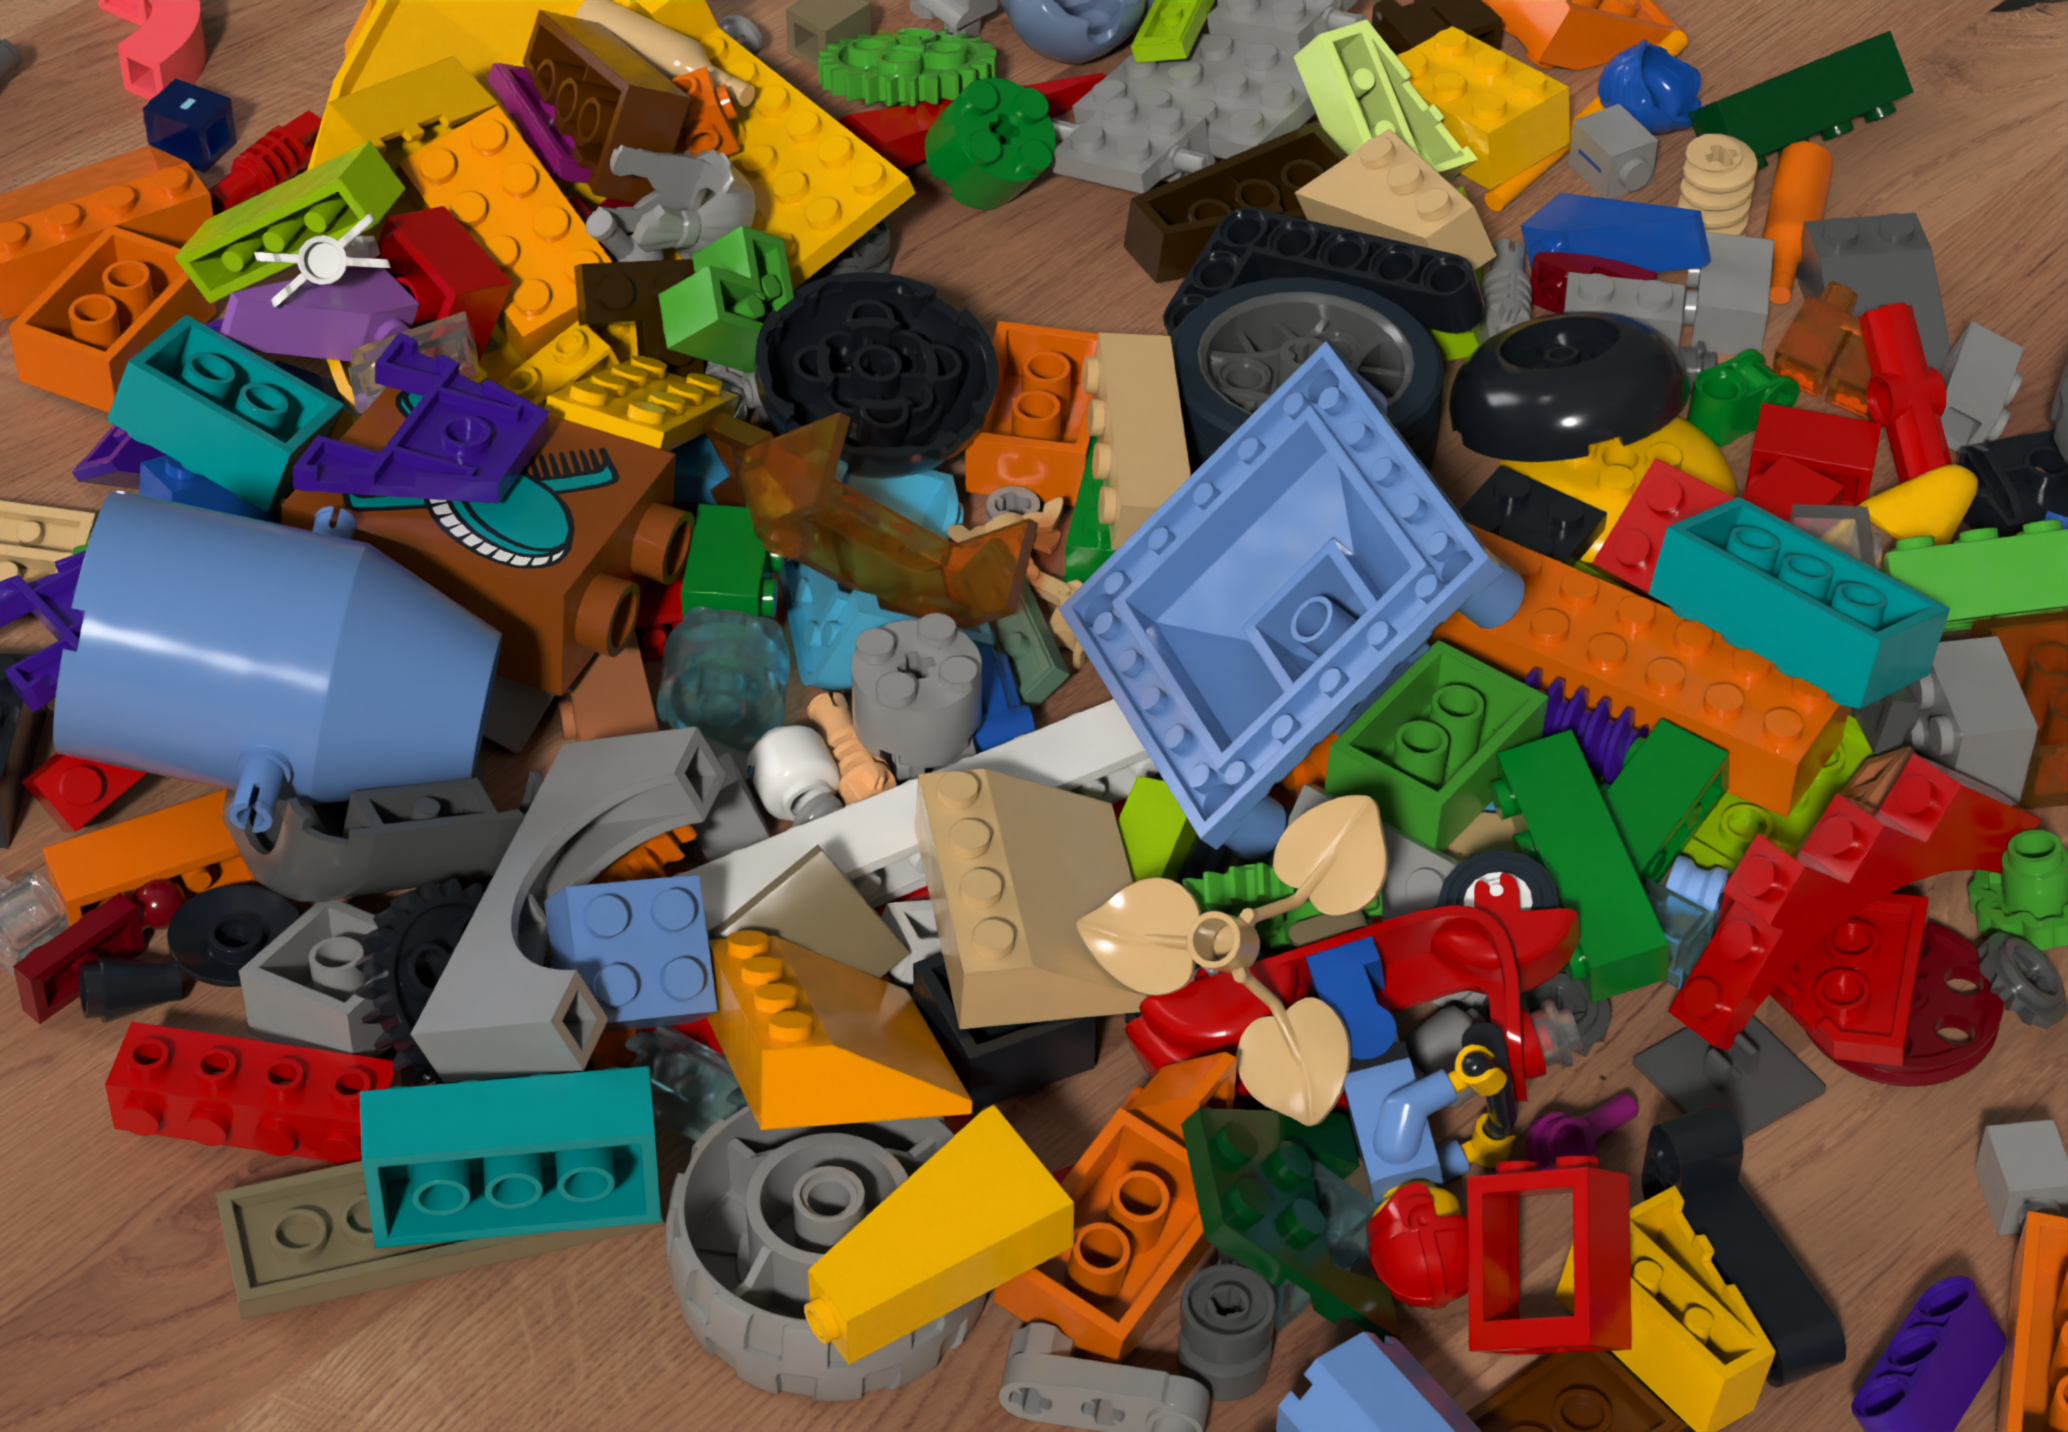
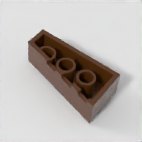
M539 9L522 63L544 104L555 106L556 117L554 123L560 134L572 137L575 146L571 154L578 167L590 170L591 176L587 184L593 195L636 204L642 197L655 191V189L650 184L648 178L633 174L626 176L613 174L610 168V158L614 148L618 149L621 145L652 152L673 153L678 137L685 131L689 121L691 97L600 23Z

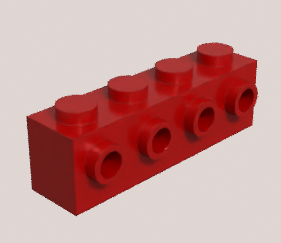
M131 1021L106 1080L105 1088L114 1129L127 1130L141 1136L160 1135L193 1140L207 1146L225 1145L258 1150L273 1156L291 1155L324 1160L340 1166L362 1161L360 1091L402 1086L400 1070L395 1072L392 1069L393 1060Z

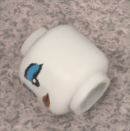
M800 725L776 727L765 733L750 751L746 763L749 779L764 809L775 818L794 821L800 809L817 795L830 793L836 796L839 781L841 780L838 767L823 737L812 728Z

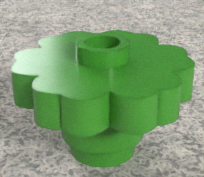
M2028 830L2018 833L2010 839L2008 849L2002 855V874L1977 869L1974 880L1968 886L1970 911L1977 915L1978 931L1988 937L1998 932L2007 933L2027 941L2039 951L2048 950L2054 946H2068V851L2062 846L2060 838L2051 832Z

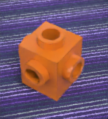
M706 66L670 80L691 97L689 121L685 131L678 137L675 146L677 153L683 154L686 150H689L697 155L704 150L710 152L714 149L718 154L724 152L728 156L740 151L731 119L738 117V112L727 85L724 84L716 88Z

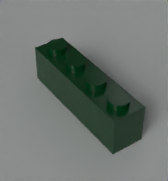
M1887 31L1690 111L1688 115L1697 137L1704 134H1723L1735 137L1747 144L1755 153L1758 162L1757 169L1768 165L1765 154L1777 150L1778 155H1780L1785 147L1796 142H1809L1808 136L1820 132L1823 141L1854 129L1851 118L1861 114L1865 123L1897 111L1893 101L1914 91L1891 31Z

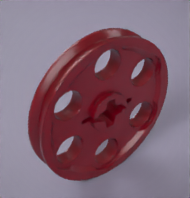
M1928 921L1923 946L1926 956L1921 958L1906 1046L1908 1054L1905 1055L1903 1066L1833 1059L1807 1032L1806 1034L1827 1058L1857 1076L1894 1086H1929L1958 1078L1974 1069L1987 1057L1997 1039L2004 1002L1998 995L1990 992L1992 985L1980 972L1979 965L1981 961L1978 948L1954 931ZM1953 979L1967 980L1975 984L1980 992L1968 996L1959 995L1949 990L1945 983ZM1943 1028L1959 1029L1965 1032L1971 1038V1041L1963 1045L1949 1044L1937 1036L1936 1032Z

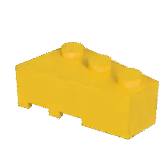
M454 56L445 58L328 102L322 131L318 138L319 144L314 167L371 141L402 183L398 161L497 106L499 103Z
M1674 1185L1629 1209L1632 1350L1612 1352L1695 1432H1717L1754 1411L1776 1351L1736 1285H1726L1711 1261L1715 1250L1705 1234L1695 1235L1682 1213L1685 1201ZM1572 1242L1555 1298L1574 1315Z

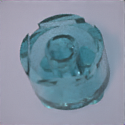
M697 606L685 612L682 622L671 631L664 646L657 696V712L663 725L665 726V721H667L673 729L697 726L705 740L706 738L743 753H747L749 751V744L760 740L765 733L773 728L783 726L790 672V653L783 639L781 625L773 619L767 617L758 618L736 610H713L706 606Z

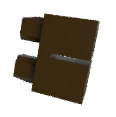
M1382 0L1376 2L1373 6L1372 26L1396 56L1414 48L1451 26L1499 50L1502 18L1482 0H1414V3L1401 6L1395 0Z

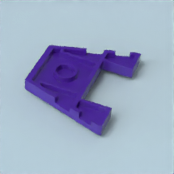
M398 333L375 362V383L423 396L381 452L317 436L293 466V488L301 491L499 504L549 434L550 412L489 379L482 382L481 386L459 374L458 362L443 354L435 357L434 360L418 351V341L416 339Z
M86 550L55 561L58 571L55 574L30 583H26L19 575L0 581V628L32 612L58 640L4 670L13 690L32 712L42 708L56 697L63 649L77 651L85 611L73 609L72 603Z

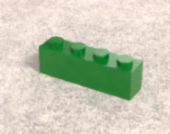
M1660 719L1646 739L1640 736L1632 743L1625 755L1622 771L1612 785L1604 783L1599 787L1602 798L1648 898L1674 864L1678 855L1682 853L1726 793L1729 781L1728 752L1663 719Z
M1572 729L1496 753L1498 780L1490 782L1489 789L1499 818L1501 820L1511 818L1517 834L1512 835L1514 851L1525 854L1544 866L1558 887L1561 908L1574 910L1578 914L1581 938L1570 961L1564 966L1570 981L1581 980L1590 1002L1594 1003L1668 979L1669 944Z

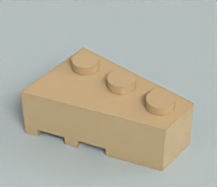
M1390 129L1368 140L1360 149L1295 192L1302 210L1309 221L1457 254L1466 258L1471 263L1473 271L1496 257L1475 206Z

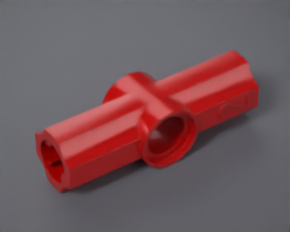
M1905 302L1895 303L1865 312L1858 317L1872 372V377L1867 386L1866 399L1868 410L1873 421L1882 423L1881 427L1886 428L1899 483L1902 484L1926 472L1952 464L1940 418L1944 414L1947 394L1945 383L1936 368L1932 366L1927 367L1912 305H1906Z

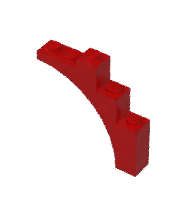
M1913 753L1879 810L1836 793L1802 850L1757 833L1723 889V892L1735 901L1668 1012L1712 1046L1728 1051L1734 1043L1735 1036L1742 1032L1757 1008L1793 966L1831 931L1870 903L1909 883L1951 871L1979 869L2002 874V855L2008 849L2010 839L2018 833L2036 830L2042 819L1995 788Z

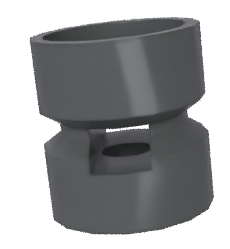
M1232 1264L1213 1265L1197 1272L1185 1284L1180 1300L1179 1324L1181 1329L1178 1335L1177 1348L1179 1375L1194 1379L1203 1384L1209 1392L1210 1399L1217 1401L1240 1400L1254 1394L1266 1382L1271 1365V1337L1274 1330L1276 1305L1273 1290L1263 1277L1249 1268Z

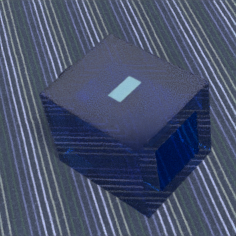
M175 78L143 108V121L146 127L148 145L188 162L191 168L197 171L207 172L237 143L232 103L229 97Z

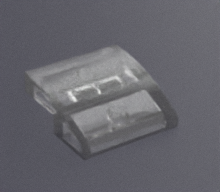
M465 311L401 332L418 341V351L435 360V357L443 354L458 362L459 374L470 377L478 373V355L474 333ZM397 334L350 349L353 366L349 367L348 370L354 403L359 414L365 412L387 387L375 383V362Z

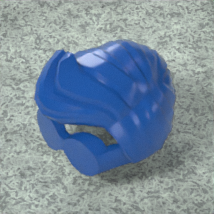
M1642 40L1639 44L1620 52L1606 64L1598 80V94L1600 102L1605 109L1620 104L1651 134L1660 135L1671 132L1674 129H1688L1692 126L1688 112L1701 107V100L1697 98L1701 75L1698 69L1670 55L1666 49Z

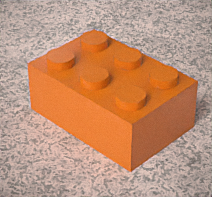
M109 225L8 327L19 381L109 413L127 362L185 315L192 317L202 324L207 323L217 312L215 302L209 304L174 257L181 250L180 248Z
M998 321L992 341L998 361V386L992 410L986 423L975 439L965 448V492L990 495L996 489L1005 486H1020L1034 492L1040 499V502L1047 503L1054 498L1061 497L1063 505L1075 506L1093 437L1089 436L1087 431V412L1092 394L1083 393L1082 366L1085 357H1094L1098 333Z
M1119 1107L1060 1184L1074 1202V1247L996 1287L993 1301L1028 1324L1046 1323L1056 1326L1064 1335L1073 1339L1075 1344L1074 1354L1081 1359L1123 1365L1211 1246V1243L1205 1240L1186 1148Z

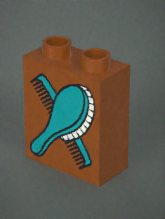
M386 387L339 441L381 452L423 396ZM550 415L549 434L499 504L314 492L295 489L282 504V525L309 531L313 530L314 517L321 508L334 507L330 528L336 527L340 509L347 510L356 519L357 524L351 540L371 544L503 634L496 675L559 696H563L595 652L616 657L623 651L637 621L641 592L650 580L671 585L682 572L689 555L694 530V517L690 512L673 507L676 454Z

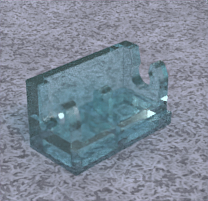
M669 1026L657 1027L656 1031L637 1033L626 1041L624 1047L637 1053L634 1062L629 1068L649 1066L654 1119L694 1141H697L719 1118L723 1117L726 1120L748 1106L726 1057Z

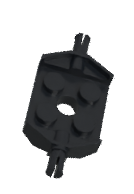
M2056 429L1959 447L1956 465L1970 470L1978 478L1976 495L1962 522L1974 530L1998 528V535L2001 538L2012 536L2014 529L2023 528L2025 524L2044 521L2047 511L2068 517V463L2065 462L2054 441ZM2041 467L2044 471L2048 473L2041 472L2035 468Z

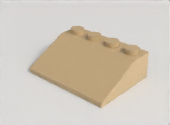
M986 768L918 774L915 833L959 1029L1140 1012V1003L1151 995L1137 992L1125 986L1107 972L1086 946L1076 925L1081 917L1101 907L1122 889L1133 884L1112 803Z

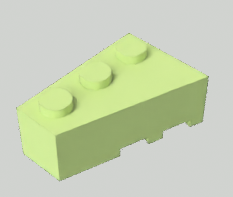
M1367 19L1319 34L1293 57L1322 128L1348 156L1360 149L1368 140L1390 129L1447 181L1453 179L1478 160L1468 146L1462 149L1441 123V120L1445 117L1435 104L1429 107L1407 79L1411 74Z

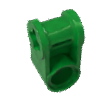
M1747 349L1734 358L1715 367L1704 369L1696 375L1686 420L1704 432L1718 447L1726 446L1757 429L1762 403L1793 408L1799 396L1800 386L1793 378L1789 376L1781 377L1765 364L1766 359L1763 354L1758 350Z

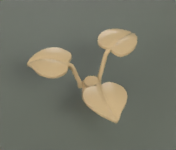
M1364 795L1338 797L1317 805L1295 819L1284 831L1275 848L1273 867L1275 874L1282 882L1298 889L1290 897L1256 909L1245 908L1238 917L1218 911L1202 914L1197 900L1183 885L1170 879L1148 878L1125 887L1101 907L1081 917L1076 923L1083 941L1101 966L1118 981L1137 992L1162 996L1185 988L1194 976L1195 962L1205 968L1232 974L1236 982L1247 987L1270 1008L1273 1016L1262 1017L1253 1021L1242 1034L1236 1053L1237 1069L1240 1078L1250 1094L1264 1106L1310 1127L1318 1125L1328 1116L1343 1093L1344 1082L1349 1073L1351 1062V1043L1348 1031L1338 1013L1323 1000L1313 997L1304 998L1286 1010L1281 1000L1251 974L1249 967L1255 962L1260 949L1259 936L1254 926L1257 922L1299 908L1308 898L1320 912L1337 917L1361 911L1378 896L1387 876L1388 852L1379 806L1373 798Z

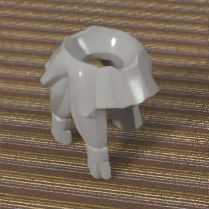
M621 145L618 149L614 148L610 158L612 173L617 176L633 174L648 178L655 191L642 197L633 207H618L614 209L598 206L596 211H608L615 218L616 224L624 233L634 232L632 239L637 242L638 247L643 251L652 252L675 248L681 259H692V254L741 225L749 228L752 227L756 211L755 192L724 152L718 154L712 149L710 152L704 150L695 155L689 150L679 154L652 152Z

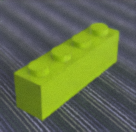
M368 141L207 219L174 258L209 304L230 295L231 292L239 291L296 264L257 261L254 252L299 254L300 248L307 240L322 235L332 237L338 241L371 212L374 221L364 231L369 230L379 223L406 188L373 143Z

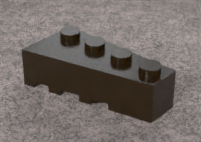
M1317 122L1308 124L1131 198L1123 247L1155 283L1184 278L1221 220L1234 210L1244 207L1257 208L1307 220L1295 192L1348 157V155Z

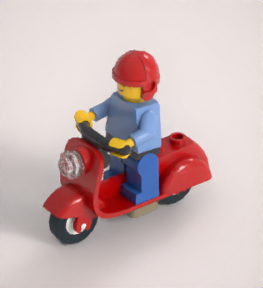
M1507 850L1481 852L1459 863L1443 882L1437 901V908L1419 910L1385 921L1378 917L1372 919L1371 922L1365 919L1362 910L1347 916L1335 917L1322 914L1293 924L1289 930L1290 941L1297 949L1269 958L1259 951L1255 962L1249 967L1251 974L1281 1000L1286 1010L1301 999L1317 998L1331 1006L1346 1026L1351 1043V1062L1349 1073L1344 1082L1343 1093L1356 1146L1375 1208L1371 1220L1366 1225L1369 1239L1368 1255L1378 1281L1388 1287L1395 1299L1402 1301L1409 1307L1431 1308V1310L1441 1309L1466 1295L1468 1292V1217L1463 1216L1456 1196L1444 1189V1183L1469 1172V1164L1474 1161L1488 1168H1496V1163L1506 1161L1515 1140V1135L1509 1136L1517 1120L1515 1102H1528L1529 1080L1546 1075L1547 1066L1559 1063L1562 1069L1573 1066L1571 1051L1582 1048L1580 1035L1569 1008L1557 1011L1555 1004L1550 999L1540 1002L1541 1010L1528 1014L1525 1008L1522 1009L1520 993L1530 991L1553 979L1570 961L1581 938L1578 914L1574 910L1561 908L1558 887L1544 866L1525 854ZM1195 962V972L1191 982L1185 988L1172 994L1162 996L1151 995L1144 999L1139 1006L1141 1016L1131 1020L1126 1025L1125 1032L1129 1045L1143 1069L1153 1078L1163 1066L1221 1052H1227L1236 1057L1239 1041L1245 1029L1253 1021L1262 1017L1273 1016L1270 1008L1247 987L1236 982L1232 974L1205 968ZM1472 991L1485 994L1489 1001L1491 1023L1479 1022L1466 1029L1462 1035V1050L1455 1060V1070L1446 1074L1443 1069H1440L1416 1081L1405 1041L1399 1042L1396 1021L1391 1014L1459 992ZM1236 1067L1233 1109L1248 1110L1258 1100L1246 1089ZM1468 1087L1474 1093L1485 1096L1488 1113L1483 1114L1476 1121L1471 1140L1461 1145L1456 1140H1453L1435 1148L1427 1116L1458 1101L1456 1093Z

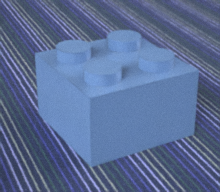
M699 874L568 886L544 901L553 969H577L608 1017L602 1033L691 1024L718 1012Z

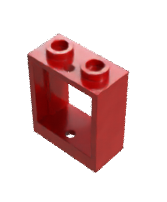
M1562 1156L1556 1158L1555 1170L1540 1171L1538 1162L1504 1161L1496 1163L1495 1175L1467 1177L1469 1351L1505 1356L1632 1350L1629 1174L1600 1169V1158ZM1573 1193L1574 1316L1519 1319L1518 1197Z

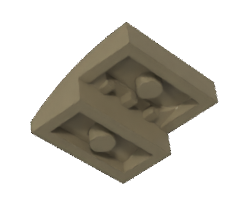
M818 844L713 930L717 939H727L729 934L741 930H753L765 933L767 936H777L879 979L910 954L898 935L869 905L854 883Z

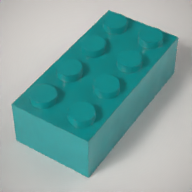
M1740 497L1667 527L1648 593L1669 605L1675 615L1704 624L1722 634L1723 640L1728 644L1757 653L1773 662L1779 672L1790 677L1802 678L1826 691L1828 697L1835 703L1859 710L1929 676L1950 608Z
M649 1066L632 1068L611 1067L598 1071L564 1074L541 1073L529 1077L484 1081L465 1080L459 1083L415 1087L394 1086L381 1090L360 1091L361 1156L375 1248L661 1222Z

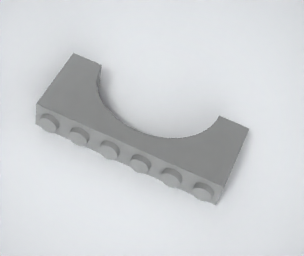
M697 726L563 743L411 1032V1036L444 1083L530 1076L541 1073L553 1074L584 1071L606 1026L608 1017L577 969L559 970L543 967L549 943L544 901L564 887L588 885L592 879L616 859L653 837L679 827L705 821L727 775Z

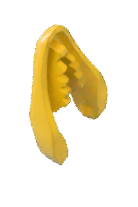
M1956 464L1936 468L1863 501L1829 528L1819 539L1845 552L1856 540L1862 528L1872 522L1896 541L1913 537L1934 536L1935 546L1949 544L1976 495L1978 478L1970 470Z

